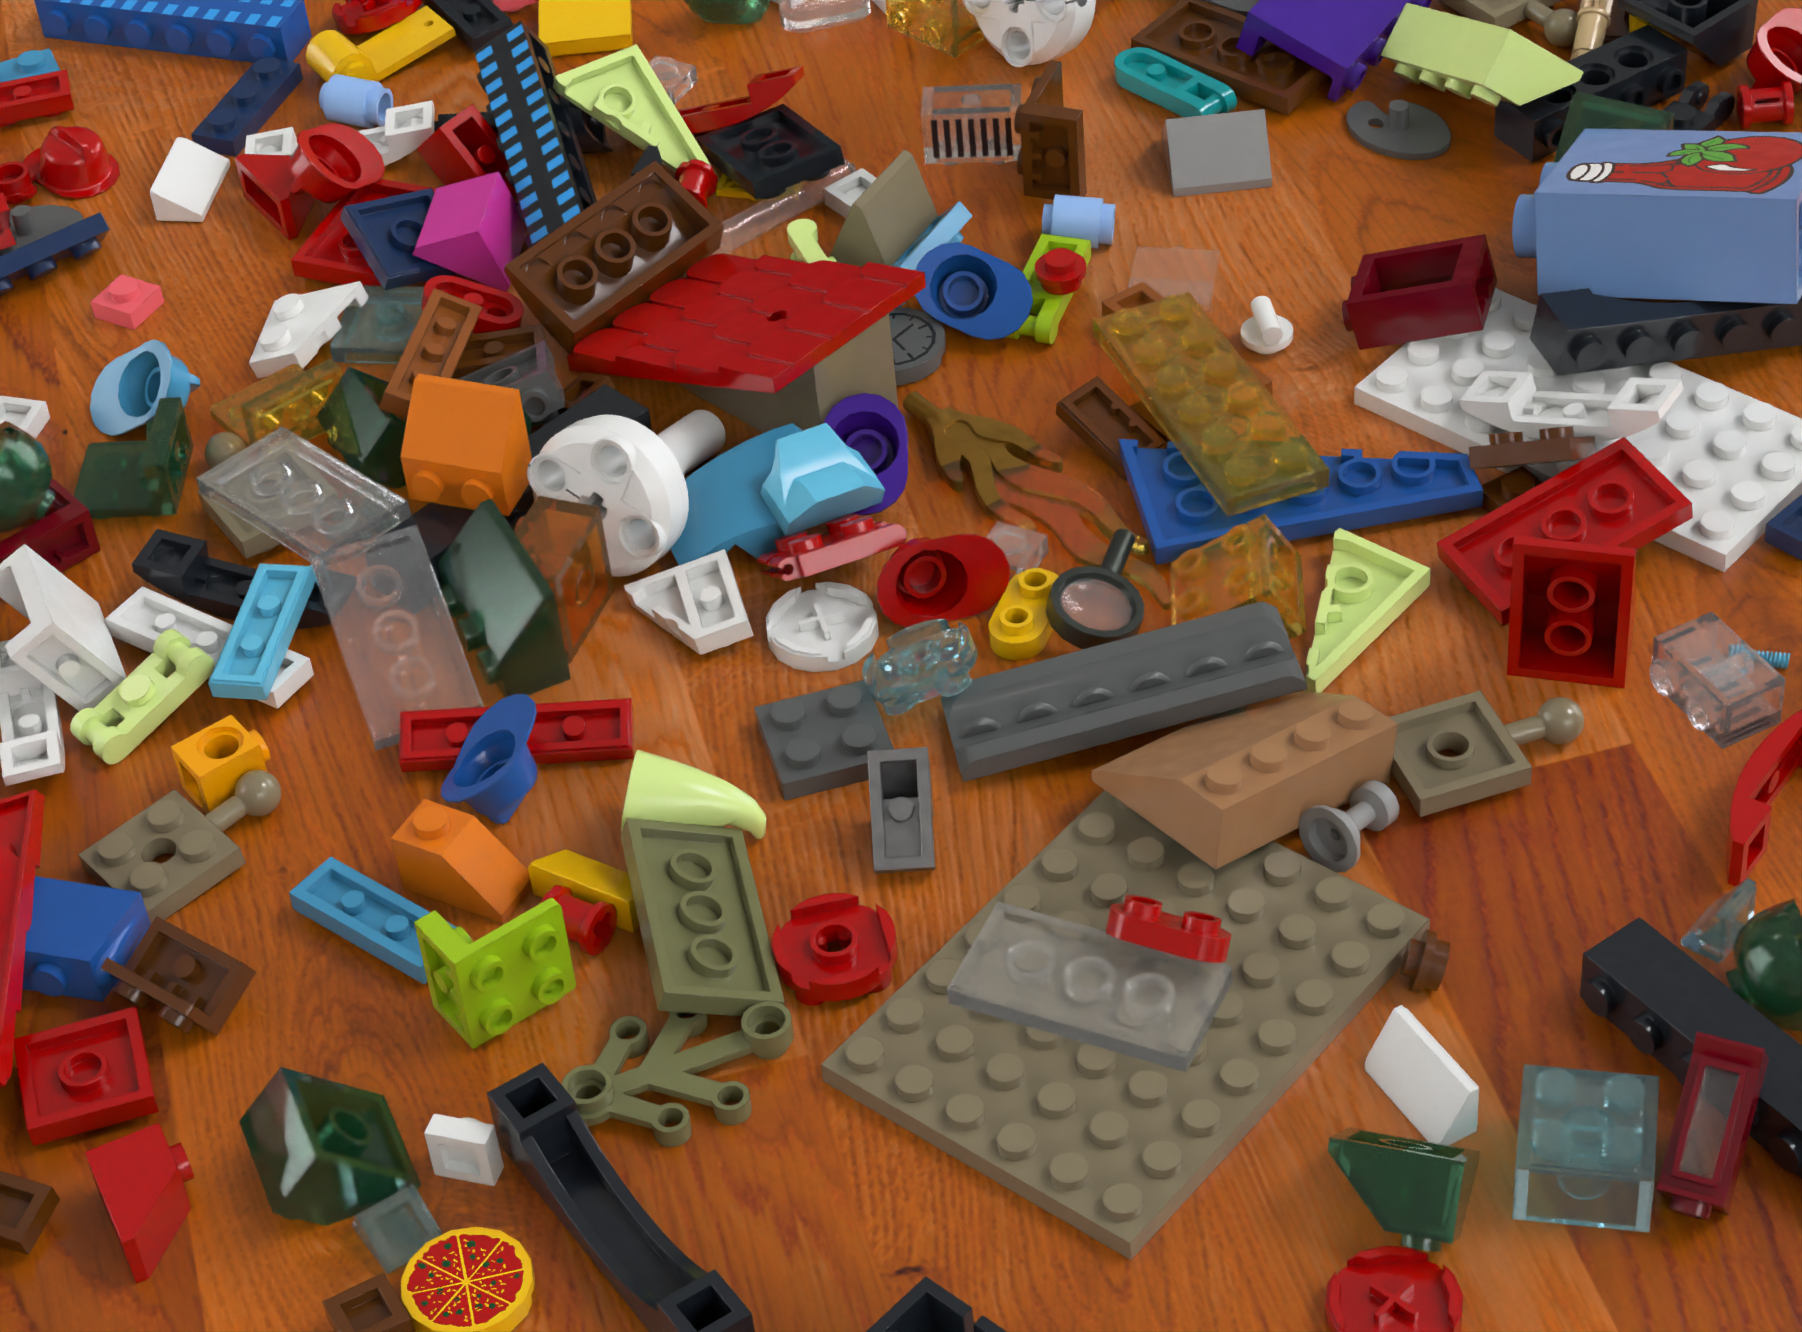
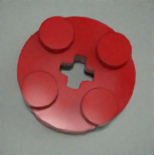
M829 893L806 899L790 910L791 919L783 925L781 931L778 924L773 933L772 949L780 979L785 985L794 990L795 998L800 1003L817 1006L825 1001L849 1000L866 993H878L890 985L892 981L891 971L897 961L898 946L895 925L885 909L876 903V911L870 907L859 905V897L856 895ZM839 942L840 946L845 949L837 952H827V944Z

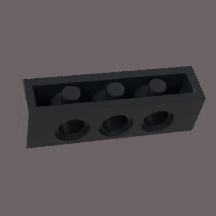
M1649 24L1567 61L1584 72L1580 81L1521 106L1500 100L1498 106L1495 107L1494 136L1533 163L1573 144L1585 128L1605 129L1683 92L1685 88L1688 49Z

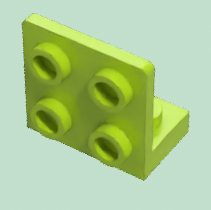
M554 898L545 900L474 942L461 926L453 929L436 910L414 921L433 1007L472 1049L497 1035L505 1033L513 1025L545 1006L559 1001L565 994L576 987L562 907Z

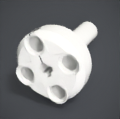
M962 0L965 8L975 16L977 24L987 41L1004 56L1009 64L1015 67L1051 61L1077 47L1091 27L1096 0Z
M699 409L686 415L656 435L646 426L632 419L618 415H597L579 420L550 438L540 453L532 458L528 464L527 477L533 489L538 515L548 535L555 543L560 561L568 569L576 573L592 571L605 576L623 577L639 573L665 556L681 536L688 517L689 498L684 475L718 453L725 444L726 433L720 419L710 411Z

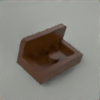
M158 916L155 917L125 967L109 958H106L100 967L119 980L113 991L132 1003L145 1009L150 1000H153L162 1005L157 1016L189 1034L196 1024L216 1036L256 973L244 963Z

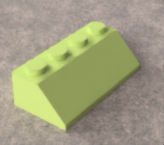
M1407 2L1381 53L1382 57L1397 64L1393 72L1416 84L1423 82L1443 92L1448 89L1466 99H1471L1473 96L1493 107H1497L1500 100L1521 106L1580 81L1584 73L1511 29Z

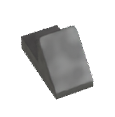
M928 747L867 751L875 874L936 870L933 832L934 807Z

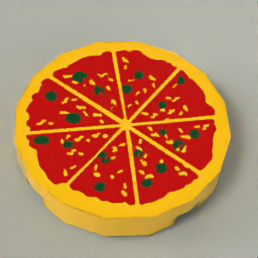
M477 1226L450 1230L426 1242L409 1259L401 1278L402 1304L411 1317L413 1328L416 1332H511L528 1315L533 1303L532 1293L535 1288V1275L532 1261L521 1243L501 1230Z

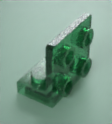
M181 397L159 399L154 420L147 422V440L91 443L87 446L74 497L89 509L91 518L157 517L177 514L194 447Z

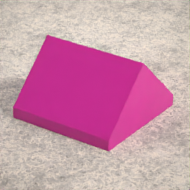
M495 172L436 188L412 255L492 288L507 292L511 282L504 272V267L520 255L528 229L520 218L515 207L516 202L500 173Z

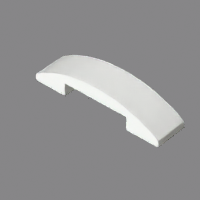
M433 100L386 109L385 126L358 131L374 144L382 156L384 166L412 153L434 133L435 107ZM293 127L247 135L245 154L292 156L298 146Z
M1483 370L1459 402L1462 410L1474 417L1510 432H1523V435L1540 439L1539 429L1573 426L1574 437L1595 436V442H1603L1636 434L1656 424L1662 419L1684 388L1682 380L1630 377L1617 395L1537 391L1532 372Z
M10 640L0 642V727L2 736L0 759L5 786L65 771V747L57 694L9 658L5 644Z

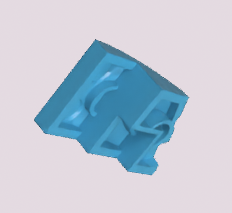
M791 423L769 430L720 454L685 479L689 498L688 517L681 536L671 548L678 565L724 549L727 553L735 544L757 559L761 555L776 549L774 540L785 536L761 497L760 492L762 484L772 471L775 457V441L800 432L802 429Z

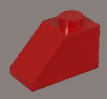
M473 104L439 127L417 148V151L445 186L499 172L512 197L517 194L505 173L509 166L506 157L502 154L496 143L498 135Z
M159 1123L84 1152L98 1193L136 1284L150 1278L191 1210V1204L184 1186V1182L195 1178L181 1142L169 1147Z

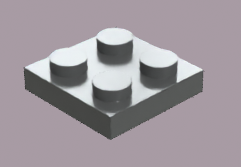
M866 680L754 707L756 724L785 801L869 780L867 751L894 749Z

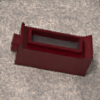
M1697 1031L1659 1182H1657L1655 1188L1662 1197L1671 1199L1670 1211L1704 1221H1709L1712 1210L1729 1214L1769 1060L1764 1048Z

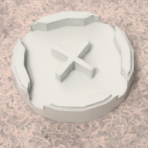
M829 581L815 583V590L802 592L801 587L788 591L773 603L766 616L768 646L779 661L794 669L824 672L839 670L852 665L873 649L879 636L877 612L873 609V602L866 593L851 585Z

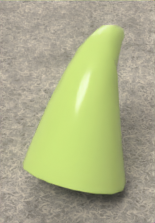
M637 749L625 796L621 832L626 818L716 827L730 825L748 831L757 839H762L765 836L766 814L759 804L746 792L698 768Z

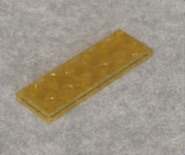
M1190 292L1170 295L1162 300L1134 308L1120 309L1115 313L1093 319L1094 338L1228 517L1329 487L1330 469Z

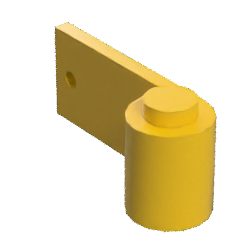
M426 5L357 47L336 30L320 32L312 38L307 46L306 60L310 68L326 82L335 74L379 82L455 37L456 33L450 24Z

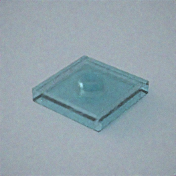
M363 286L369 296L368 300L362 307L350 306L345 308L340 321L342 328L335 334L330 346L333 362L398 364L423 312L421 301L424 287H398L384 290L382 286Z

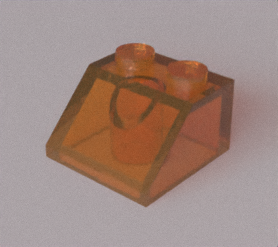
M538 496L526 516H522L515 526L514 546L520 552L523 568L522 587L528 593L531 614L559 661L570 664L614 593L601 510L598 506Z

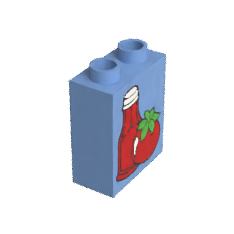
M1585 128L1559 162H1546L1544 164L1539 187L1534 194L1519 195L1514 209L1512 226L1515 255L1518 258L1537 259L1538 295L1589 288L1595 295L1611 298L1797 304L1802 296V132Z

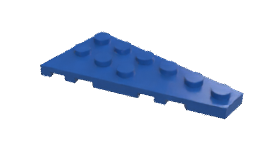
M1119 439V451L1124 471L1156 565L1335 533L1338 528L1348 531L1482 507L1483 489L1474 469H1470V459L1467 454L1399 451L1394 455L1393 459L1363 458L1362 449L1342 448L1341 457L1311 455V447L1226 443L1218 451L1189 450L1188 442L1168 441L1167 449L1138 448V440Z

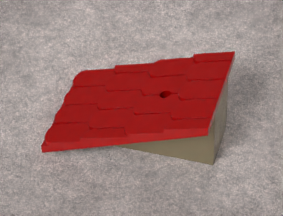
M725 253L710 255L692 265L687 270L684 278L673 280L656 289L650 295V301L647 303L639 304L623 311L613 320V326L610 328L598 330L579 341L575 345L573 352L567 356L569 370L673 382L763 433L791 423L798 426L802 431L821 425L834 405L848 396L861 393L880 395L894 403L898 408L889 313L926 287L925 272L868 262L863 267L828 260L805 263L762 255L758 259Z

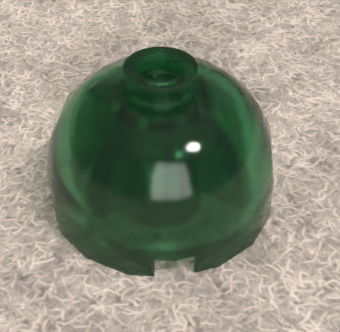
M7 421L0 424V533H7L22 527L30 517L40 520L50 508L55 497V492L48 489L53 472L51 459L47 451L29 433Z
M1792 898L1761 911L1746 922L1739 930L1733 945L1737 968L1727 971L1725 974L1731 990L1747 1003L1752 1004L1756 1010L1783 1031L1802 1032V914L1795 899Z

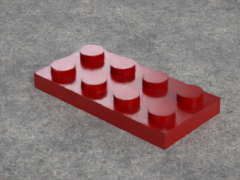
M1622 437L1436 542L1438 557L1502 626H1505L1509 623L1514 536L1636 548L1638 550L1692 519V502L1625 437Z

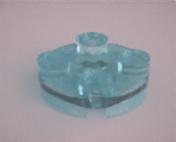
M933 619L914 624L892 635L886 640L890 650L884 653L878 660L874 652H872L862 667V677L873 699L883 705L887 714L899 715L909 711L917 703L924 702L938 695L943 697L955 696L967 689L972 681L968 672L977 660L978 650L965 624L958 621V628H950L946 619Z

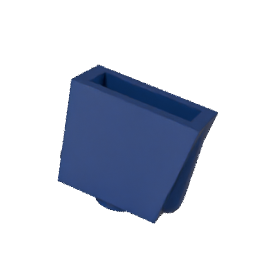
M35 876L32 924L26 932L22 989L39 991L42 994L53 997L64 995L103 1002L119 980L100 967L106 958L125 967L151 925L141 892Z

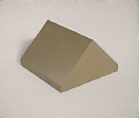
M904 149L852 204L829 257L833 256L839 263L863 267L868 262L892 266L937 218V211L911 153Z

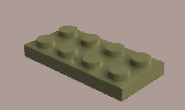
M626 818L620 837L657 1010L742 1017L743 1013L750 1006L759 1002L774 1001L784 1005L785 1001L742 829Z

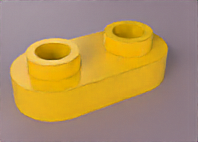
M1031 568L1020 572L1010 580L989 621L990 646L998 656L1008 660H1025L1036 656L1044 649L1054 630L1047 618L1046 606L1052 584L1059 577L1056 573L1042 568ZM1065 594L1061 596L1060 601L1063 609L1065 607Z

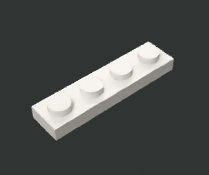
M143 586L105 618L111 636L151 654L153 653V645L158 636L166 630L176 629L190 640L191 648L199 647L212 657L214 668L233 626ZM288 649L267 700L258 701L278 709L314 675L310 658Z

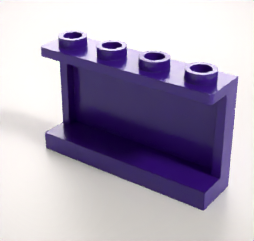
M1259 0L1247 14L1236 48L1253 56L1267 41L1272 42L1330 76L1333 82L1327 98L1336 103L1347 89L1354 92L1359 87L1369 65L1377 67L1384 58L1381 56V53L1406 2L1429 8L1432 0Z

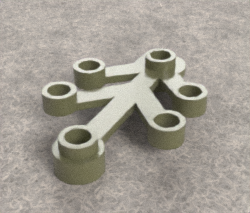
M774 1001L756 1003L743 1013L741 1019L742 1030L681 1052L680 1050L687 1038L696 1037L706 1030L708 1017L707 1014L668 1011L669 1018L639 1067L620 1073L627 1059L643 1055L650 1044L646 1023L636 1016H624L614 1021L610 1026V1039L595 1064L583 1065L572 1069L565 1075L561 1085L575 1100L577 1110L586 1126L600 1124L609 1118H614L653 1129L655 1140L663 1146H680L687 1142L692 1135V1125L688 1109L679 1103H666L660 1106L632 1096L651 1090L713 1107L716 1119L726 1125H737L746 1121L752 1113L750 1091L745 1084L738 1081L722 1083L693 1074L751 1053L766 1060L782 1056L794 1039L790 1011L783 1004ZM688 1014H694V1015H695V1016H693V1017H691V1018H681V1017H683V1016H685V1015H688ZM629 1035H636L632 1039H622ZM728 1101H740L735 1105H724ZM671 1122L680 1123L675 1127H664V1125Z

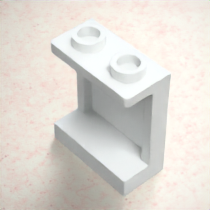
M23 544L0 564V598L31 622V624L5 644L9 658L78 711L85 708H95L127 677L99 603L26 544Z

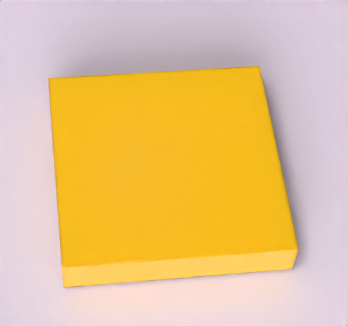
M539 0V39L548 46L551 57L622 50L633 46L631 0Z

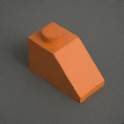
M423 799L391 837L402 886L404 889L504 924L532 889L528 869L471 814Z

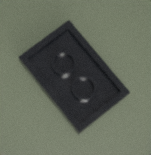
M785 104L778 105L742 122L720 128L697 138L698 144L708 161L756 200L778 197L786 191L787 187L802 181L820 180L829 175L830 170L845 164L841 146Z

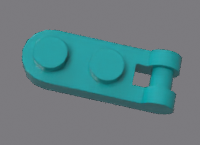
M1143 47L1130 48L1120 52L1115 57L1114 73L1117 84L1182 117L1229 113L1237 106L1236 95L1228 85L1155 50Z

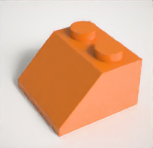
M418 373L413 382L400 455L409 499L509 516L529 485L527 470L528 464L532 460L519 389Z

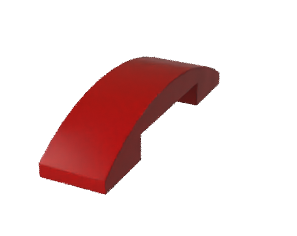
M803 66L758 74L747 84L749 96L679 109L678 112L692 134L734 125L759 114L781 99L805 76Z
M1802 709L1778 725L1761 742L1745 764L1738 778L1732 798L1726 847L1728 884L1735 887H1741L1767 851L1772 806L1770 805L1798 767L1802 768Z

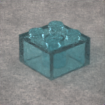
M1524 1064L1512 1219L1649 1232L1655 1177L1659 1076Z

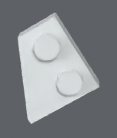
M357 281L301 295L291 293L275 300L249 361V365L256 377L259 379L303 369L318 353L319 348L331 340L342 328L337 319L338 315L346 307H362L367 302L369 296L361 282Z
M725 549L624 585L632 607L700 655L754 636Z

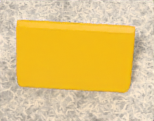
M567 849L536 859L528 866L534 895L543 898L555 885H563L571 889L573 897L592 904H596L599 901L613 904L617 911L616 927L632 933L638 929L639 921L627 872Z

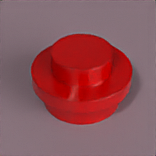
M1066 248L1050 250L1038 258L1035 263V276L1041 283V287L1046 292L1054 295H1066L1075 292L1080 288L1082 280L1087 273L1085 259L1078 253Z

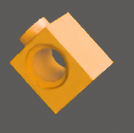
M232 715L171 746L183 789L206 814L234 796L235 785L245 773L253 770L267 771L265 762L271 759L269 749L262 736L255 729L248 732Z

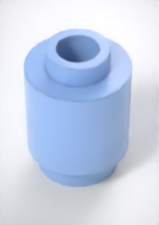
M335 74L321 87L319 105L329 121L371 129L375 125H385L386 109L393 108V94L390 89L383 88L380 82Z
M1055 194L1053 204H1044L1042 234L1091 240V248L1099 249L1100 244L1112 245L1116 204H1105L1103 198Z

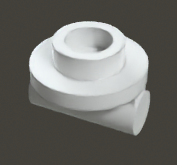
M1267 296L1254 298L1251 302V310L1254 317L1246 320L1241 326L1242 343L1247 348L1260 354H1273L1286 348L1293 340L1292 324L1284 317L1276 315L1271 300Z

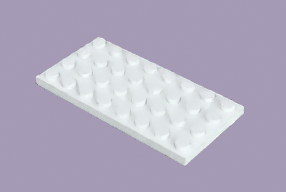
M1495 288L1483 330L1407 342L1354 387L1355 405L1469 456V447L1490 445L1489 434L1510 432L1482 421L1461 408L1459 400L1483 370L1532 372L1537 391L1617 395L1630 377L1682 380L1683 391L1662 419L1651 427L1625 438L1692 502L1693 518L1654 541L1722 572H1725L1765 533L1766 523L1802 494V418L1671 362L1557 376L1530 340L1537 305ZM1523 435V442L1540 440ZM1619 439L1595 442L1596 452ZM1582 460L1524 465L1523 467L1541 482H1545ZM1521 466L1503 467L1496 469L1505 473H1509Z

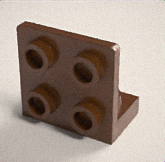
M1051 60L1041 77L1037 76L1034 79L1031 94L1025 104H1019L1016 110L1014 129L1021 136V148L1017 158V172L1023 175L1025 196L1054 200L1055 194L1085 197L1087 187L1083 110L1064 107L1062 65L1060 61Z

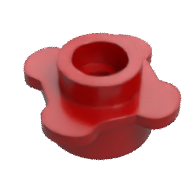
M13 161L0 164V193H3L7 204H19L37 194V188L33 185V181L37 179L34 170L28 169L27 165L22 162Z

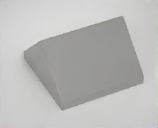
M1265 109L1165 120L1161 131V141L1173 197L1272 187Z

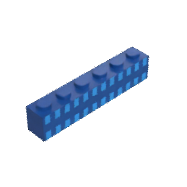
M34 0L43 34L46 38L254 63L259 57H274L282 61L293 62L312 37L304 0Z

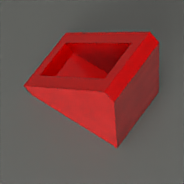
M241 154L235 157L244 197L288 240L298 237L316 199L308 193L293 195L290 191L291 185L295 180L289 169L291 156Z

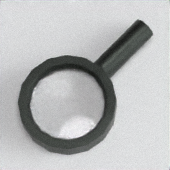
M1126 529L1115 531L1100 568L1095 566L1074 567L1061 573L1052 584L1046 606V615L1049 623L1063 640L1080 649H1087L1135 636L1139 632L1144 617L1145 604L1139 591L1128 579L1121 576L1135 542V537L1130 531Z

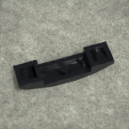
M156 529L132 563L135 574L163 592L198 609L234 621L257 570L211 558L208 553L207 541L161 529ZM313 568L316 582L296 629L322 627L335 623L358 588L357 579Z

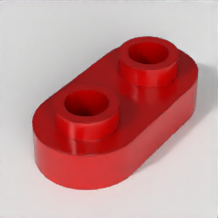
M450 275L435 276L424 285L421 301L422 310H424L434 288L481 306L482 310L473 333L481 334L521 327L524 307L522 302L511 293Z
M1126 895L1124 904L1118 903L1110 906L1105 931L1112 937L1191 960L1209 963H1222L1227 960L1232 935L1220 928L1222 920L1216 916L1195 911H1186L1183 917L1161 911L1162 903L1160 901L1138 895Z

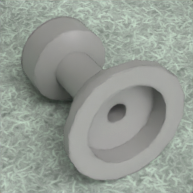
M1368 780L1352 792L1350 796V809L1346 812L1326 805H1314L1302 814L1299 821V835L1303 846L1317 863L1335 872H1346L1357 864L1361 856L1360 831L1364 828L1372 831H1381L1398 818L1400 811L1398 800L1387 785L1377 780Z

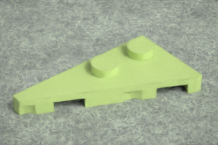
M637 44L555 76L553 88L556 93L641 150L645 151L648 145L658 146L662 164L676 172L682 162H688L692 159L701 160L711 165Z
M1338 528L1333 537V552L1330 565L1328 564L1326 569L1325 589L1321 592L1315 620L1314 640L1307 656L1305 676L1307 689L1303 690V692L1321 693L1430 586L1431 568Z

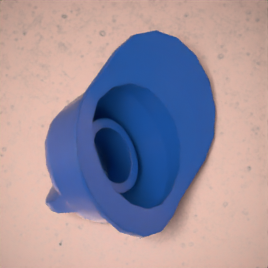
M955 242L941 244L931 249L917 264L916 270L925 272L926 287L915 294L921 308L934 319L954 329L984 340L1001 339L1019 330L1029 317L1033 304L1031 286L1023 272L1008 262L973 246Z
M513 694L501 699L487 709L473 725L464 741L454 767L441 786V797L446 802L460 803L465 801L474 810L482 815H486L494 823L504 824L509 821L538 778L537 765L526 743L537 714L535 702L526 694Z

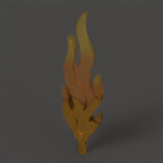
M915 391L905 397L903 408L926 425L927 436L934 445L936 464L941 477L950 488L961 492L964 490L962 470H964L971 477L979 505L985 514L999 526L1017 534L1030 543H1036L1037 527L1027 517L1030 516L1050 530L1060 541L1065 551L1077 563L1099 568L1108 545L1094 536L1084 525L1081 518L1092 522L1110 541L1116 530L1126 529L1130 531L1100 493L1083 482L1060 474L1063 471L1062 458L1043 448L1021 429L995 419L956 411L950 407L939 409ZM1131 532L1135 537L1131 553L1147 555L1149 553L1148 539ZM1129 555L1121 576L1142 585L1150 591L1163 610H1169L1171 608V596L1165 579L1151 565Z

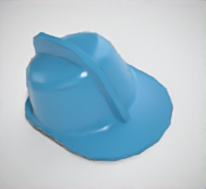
M155 339L145 342L138 348L114 359L105 366L96 379L90 403L93 423L100 432L117 436L132 431L144 424L167 423L175 420L183 412L188 402L189 394L200 387V379L189 373L187 366L181 359L170 354L164 342Z

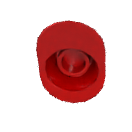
M1785 8L1777 12L1759 28L1756 34V41L1746 59L1747 67L1755 79L1751 89L1779 86L1780 81L1790 80L1794 95L1802 91V9Z
M330 123L303 130L297 134L298 146L289 162L290 172L295 179L290 188L293 195L308 193L323 203L332 204L353 190L375 184L382 179L385 171L382 156L373 143L353 128L338 123Z
M54 126L49 130L42 146L27 155L22 162L27 165L28 169L36 172L37 179L34 182L65 198L82 199L102 194L115 185L120 176L118 162L107 152L100 137L86 127Z
M956 534L937 539L929 537L913 538L900 545L891 555L889 561L883 566L877 580V600L882 612L897 625L911 629L971 617L989 610L1001 599L1009 584L1010 565L1004 551L996 543L977 534Z

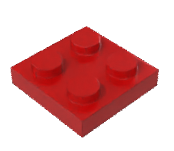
M136 1006L14 1038V1051L26 1127L33 1146L159 1112L142 1022Z

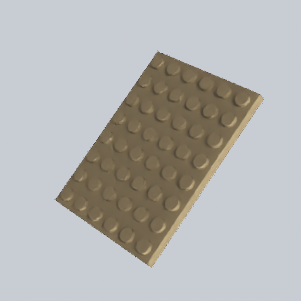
M1104 790L821 1064L823 1081L1132 1260L1401 967L1410 938L1421 940L1424 931L1430 928V919L1274 841L1215 870ZM1126 895H1138L1160 901L1162 903L1161 911L1183 917L1186 911L1202 912L1216 916L1222 920L1220 928L1232 935L1227 960L1222 963L1201 962L1112 937L1105 931L1110 906L1118 903L1124 904Z

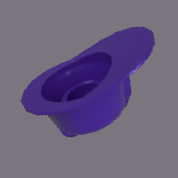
M868 393L848 396L832 407L824 419V423H827L848 447L861 454L885 489L882 503L851 513L865 516L887 509L898 500L905 490L908 477V432L904 416L894 403L880 395Z

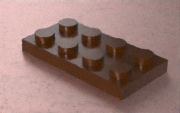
M1180 0L1131 38V48L1143 47L1155 50L1228 85L1238 97L1245 98L1286 115L1331 79L1327 74L1270 41H1267L1253 56L1236 48L1246 16L1203 0Z

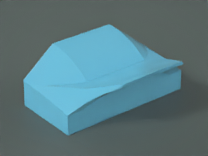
M827 423L775 441V457L772 471L762 484L760 495L785 536H789L882 503L885 489L861 454L848 447Z

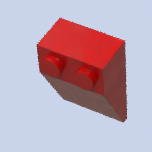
M1514 536L1507 675L1625 689L1634 626L1636 548Z

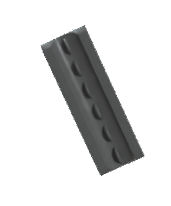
M1257 602L950 686L940 699L962 780L965 782L1268 699L1278 698L1305 690L1307 685L1277 607L1266 602Z

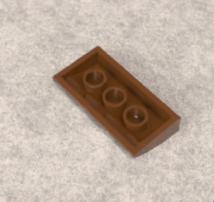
M653 161L506 264L504 272L534 316L567 353L571 354L575 345L583 338L598 330L610 328L613 326V320L623 311L645 303L656 289L666 283L677 280L692 265L720 249L724 225L658 162Z

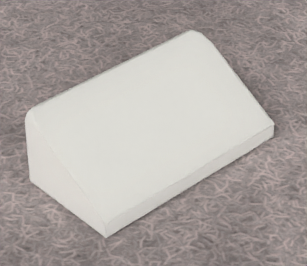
M177 137L150 189L156 219L160 221L203 222L230 167L229 159L186 138Z
M1403 1005L1394 1008L1366 1058L1365 1071L1435 1149H1443L1477 1131L1479 1086L1407 1008H1404Z

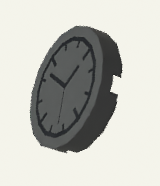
M907 307L896 308L891 311L889 318L896 386L920 381L935 372L941 365L942 355L946 354L945 331L938 320L924 311Z

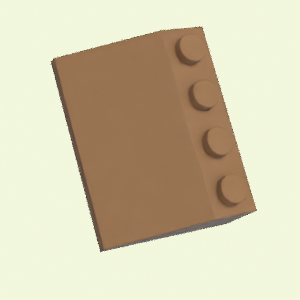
M1298 691L1278 698L1206 716L1092 770L1091 780L1216 870L1299 828L1302 814L1312 806L1326 805L1337 809L1349 803L1352 792L1366 781L1377 780L1384 784L1389 783L1398 723L1355 695Z

